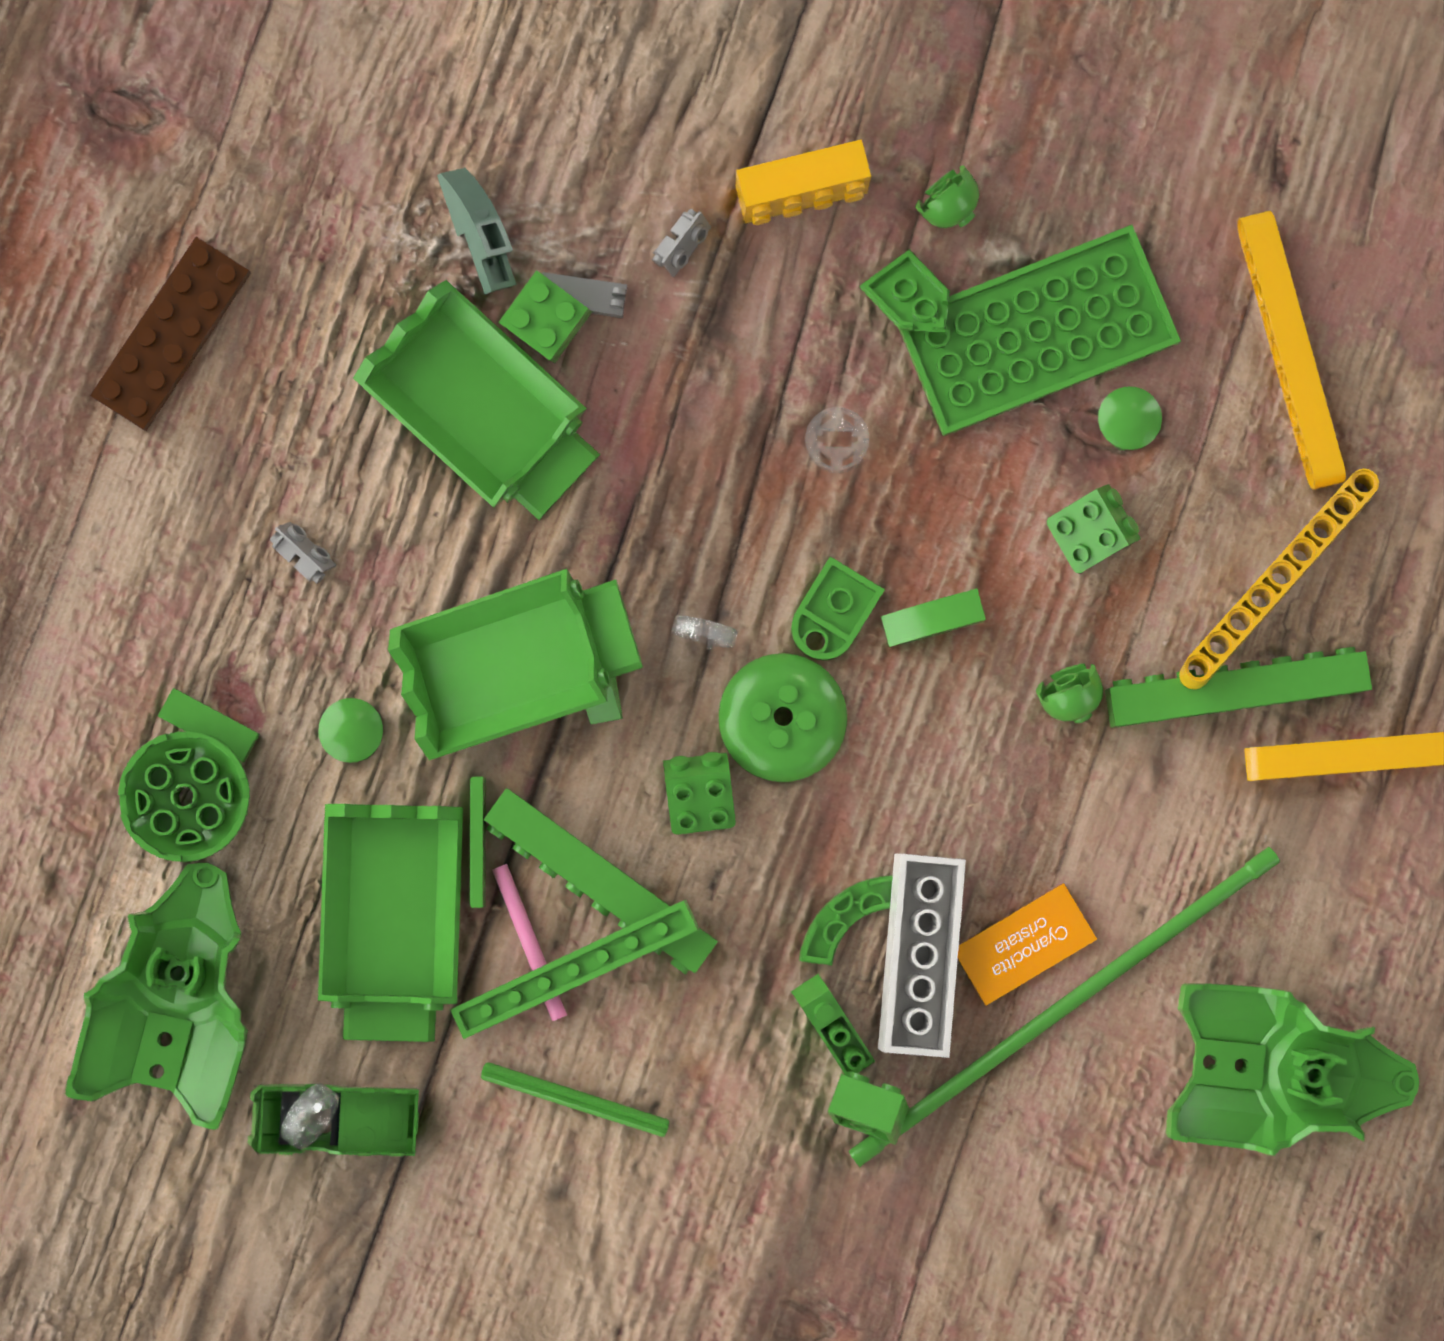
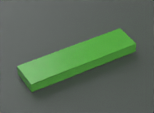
M485 777L470 778L471 908L486 907V821L483 820L486 816Z

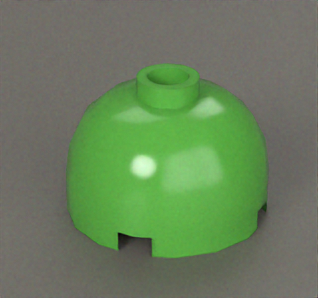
M963 165L959 166L960 173L957 174L954 170H951L937 180L925 192L930 197L924 203L919 199L915 205L918 212L930 224L936 227L951 228L957 224L963 227L975 217L973 210L978 205L980 192L974 177Z
M1085 664L1067 667L1052 674L1051 678L1055 681L1045 686L1043 681L1038 685L1036 693L1047 714L1060 721H1074V723L1087 721L1092 717V712L1097 709L1103 698L1102 682L1093 664H1091L1090 669H1087Z

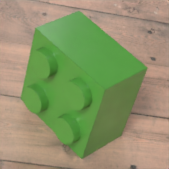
M536 270L499 323L548 360L556 363L592 311Z
M852 1072L850 1077L841 1074L828 1109L833 1122L896 1145L909 1110L904 1095L900 1094L901 1089L885 1083L881 1087L869 1083V1078Z

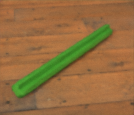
M490 1062L485 1063L481 1073L482 1080L660 1137H665L669 1127L668 1119Z

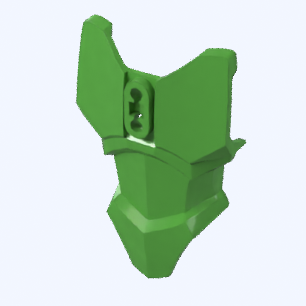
M195 863L185 866L178 878L154 905L143 912L128 914L129 927L132 932L120 966L100 978L93 989L84 993L85 1017L71 1073L67 1079L65 1095L72 1099L95 1102L112 1092L136 1083L170 1090L176 1096L189 1115L192 1124L217 1130L222 1123L233 1091L248 1034V1029L241 1022V1010L226 991L228 958L240 941L241 931L232 905L227 873L210 863ZM166 1033L171 1034V1044L163 1046L161 1037ZM158 1065H161L164 1069V1074L160 1078H156L153 1075V1069Z
M1184 983L1180 988L1178 1010L1182 1014L1194 1040L1195 1054L1193 1057L1192 1076L1179 1097L1167 1110L1166 1135L1173 1140L1248 1149L1275 1156L1281 1149L1291 1147L1313 1131L1347 1132L1364 1141L1365 1134L1360 1127L1363 1123L1390 1111L1410 1106L1413 1103L1419 1088L1416 1065L1374 1039L1371 1035L1375 1034V1027L1362 1028L1350 1032L1324 1026L1305 1003L1296 1000L1291 992L1285 990L1207 983ZM1209 1055L1211 1059L1215 1060V1064L1204 1067L1203 1060L1206 1056ZM1238 1059L1243 1061V1066L1240 1070L1235 1069V1062Z

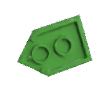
M910 249L860 285V289L899 330L945 333L950 290Z

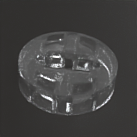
M843 407L828 408L818 413L809 423L805 435L806 448L811 460L821 469L832 473H843L854 469L864 460L869 449L870 439L866 423L857 413ZM832 414V420L822 425V418ZM844 415L854 419V427L851 423L844 420ZM823 431L852 432V437H857L858 441L852 442L851 447H824L823 442L817 441V437L823 436ZM821 454L831 460V466L821 462ZM853 455V462L843 466V461Z
M677 615L675 616L671 633L691 641L707 644V649L711 650L713 646L734 648L738 631L713 621Z
M322 1083L306 1090L289 1110L282 1125V1138L296 1149H304L320 1137L333 1119L339 1103L338 1094Z

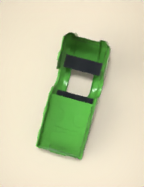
M330 1084L259 1085L250 1092V1100L253 1101L251 1135L248 1136L247 1143L258 1154L293 1155V1153H305V1150H316L337 1155L415 1156L419 1119V1089L341 1087ZM300 1100H326L332 1103L330 1132L298 1133Z

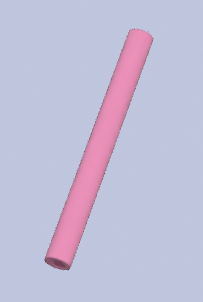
M505 864L493 869V874L531 970L538 969L547 963L509 867ZM559 995L545 1001L552 1021L567 1016Z

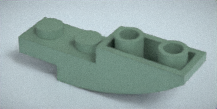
M467 168L438 174L437 177L457 236L465 235L484 294L517 285L507 254L513 251L501 219L484 189Z

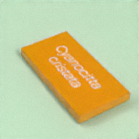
M1062 883L959 944L958 961L982 1002L987 1006L1096 941L1097 938L1067 887Z

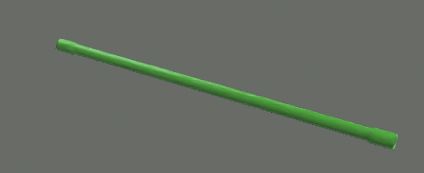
M1270 847L1261 851L1233 875L908 1110L899 1136L1254 879H1258L1279 864L1280 859ZM868 1136L848 1152L856 1164L861 1167L882 1152L890 1143Z

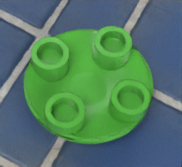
M1122 387L1111 392L1103 400L1098 410V423L1103 436L1117 449L1135 450L1145 447L1156 438L1162 424V413L1158 402L1149 392L1138 387Z
M346 698L330 705L323 713L319 722V739L325 751L339 761L353 763L366 760L377 750L382 741L383 723L381 715L372 705L361 699Z

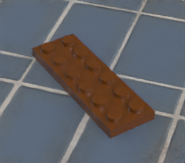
M195 237L90 396L142 430L147 431L251 272L206 242Z

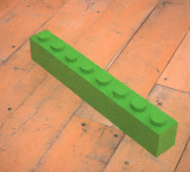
M1355 647L1336 649L1335 656L1324 657L1323 651L1303 654L1304 660L1292 662L1291 656L1273 658L1272 665L1260 666L1259 660L1240 663L1241 669L1228 671L1227 665H1223L1206 685L1196 690L1189 689L1181 683L1179 678L1180 672H1176L1177 678L1164 680V674L1144 677L1145 683L1133 684L1132 679L1113 681V687L1105 690L1110 728L1372 690L1366 651L1356 652ZM1189 670L1195 677L1204 676V674L1196 675V670Z
M508 788L504 790L483 819L489 823L486 830L500 840L506 836L516 844L513 846V849L526 859L533 855L542 863L539 868L552 878L559 874L567 880L568 883L565 887L580 898L584 893L592 898L594 902L591 906L607 917L611 912L618 917L620 922L617 925L622 929L670 907ZM699 928L700 930L654 950V952L660 955L664 951L673 957L670 964L686 975L689 970L693 973L697 972L718 941Z

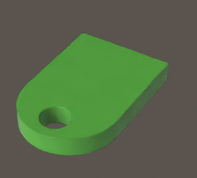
M830 556L794 614L791 631L796 646L803 654L815 660H832L841 656L853 643L885 589ZM811 633L821 634L825 641L824 647L817 651L809 649L806 644L807 636Z

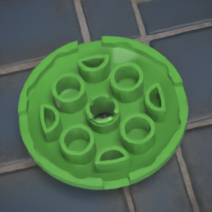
M770 654L746 664L729 681L719 706V730L727 751L747 772L769 781H797L817 773L836 755L846 733L847 708L840 687L830 673L822 666L808 658L795 654ZM785 708L791 712L792 721L789 725L781 726L775 722L774 713L778 709Z
M191 731L164 734L144 744L127 763L118 788L120 816L129 835L140 847L150 854L176 862L201 860L225 848L240 831L246 819L250 801L247 775L237 756L219 740ZM190 788L193 793L192 803L184 806L180 803L179 794L183 789Z

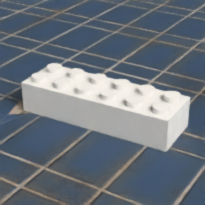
M894 854L878 1050L882 1052L945 1058L950 1056L966 860Z

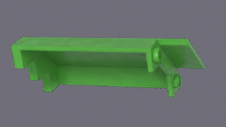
M447 280L426 293L416 312L396 324L384 346L366 356L353 377L357 383L493 508L503 500L508 503L515 498L540 520L600 456L591 445L576 433L583 423L580 417L587 408Z
M567 569L392 628L389 634L388 652L403 672L401 695L416 716L414 739L428 760L607 702V688L611 686L610 678L643 668L617 580L615 579L583 590L580 582L577 579L573 580Z
M325 804L318 1001L331 1002V1008H344V1040L435 1042L436 1011L443 1010L444 1004H457L463 807Z

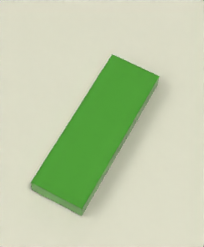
M175 688L172 689L158 714V717L184 731L202 733L219 740L242 762L246 761L260 735L258 732Z

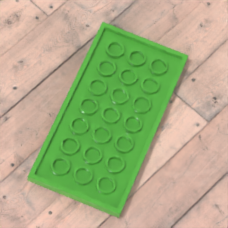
M1133 225L949 296L945 333L899 330L943 437L1150 356L1181 342Z

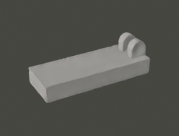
M542 272L545 277L592 311L591 314L623 318L627 294L626 284Z

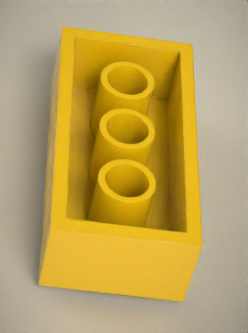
M862 139L736 170V191L744 222L761 225L771 221V217L783 214L785 218L801 214L802 209L814 207L815 210H822L831 207L835 201L845 199V202H855L864 197L863 194L868 193L871 173Z

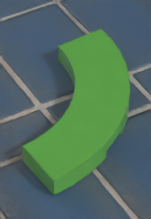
M893 875L879 876L858 882L844 889L826 903L812 921L804 937L799 961L832 965L839 942L850 926L860 918L871 913L890 909Z

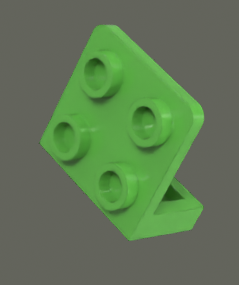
M1109 484L1093 490L1047 519V526L1073 571L1076 573L1086 571L1141 539L1138 534L1139 528L1137 523L1131 516H1127L1122 507L1123 500L1116 489L1111 488Z
M708 752L703 756H676L670 760H663L671 830L674 834L728 829L735 826L736 820L727 753Z

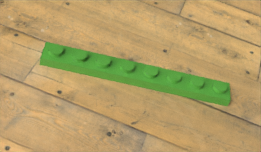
M685 899L450 1010L463 1039L700 929Z

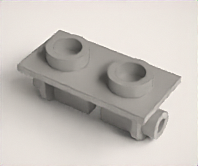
M689 209L687 213L683 212L682 216L670 230L678 238L674 240L666 235L653 252L655 256L652 261L660 267L664 265L672 277H675L678 271L687 264L690 255L696 247L706 239L711 226L700 211L696 213L692 209Z
M288 522L275 528L277 532L270 538V541L273 543L272 547L288 562H291L298 555L300 559L294 567L309 582L314 581L318 584L325 577L323 572L336 566L330 559L329 553L324 548L310 541L306 537V532L300 526Z

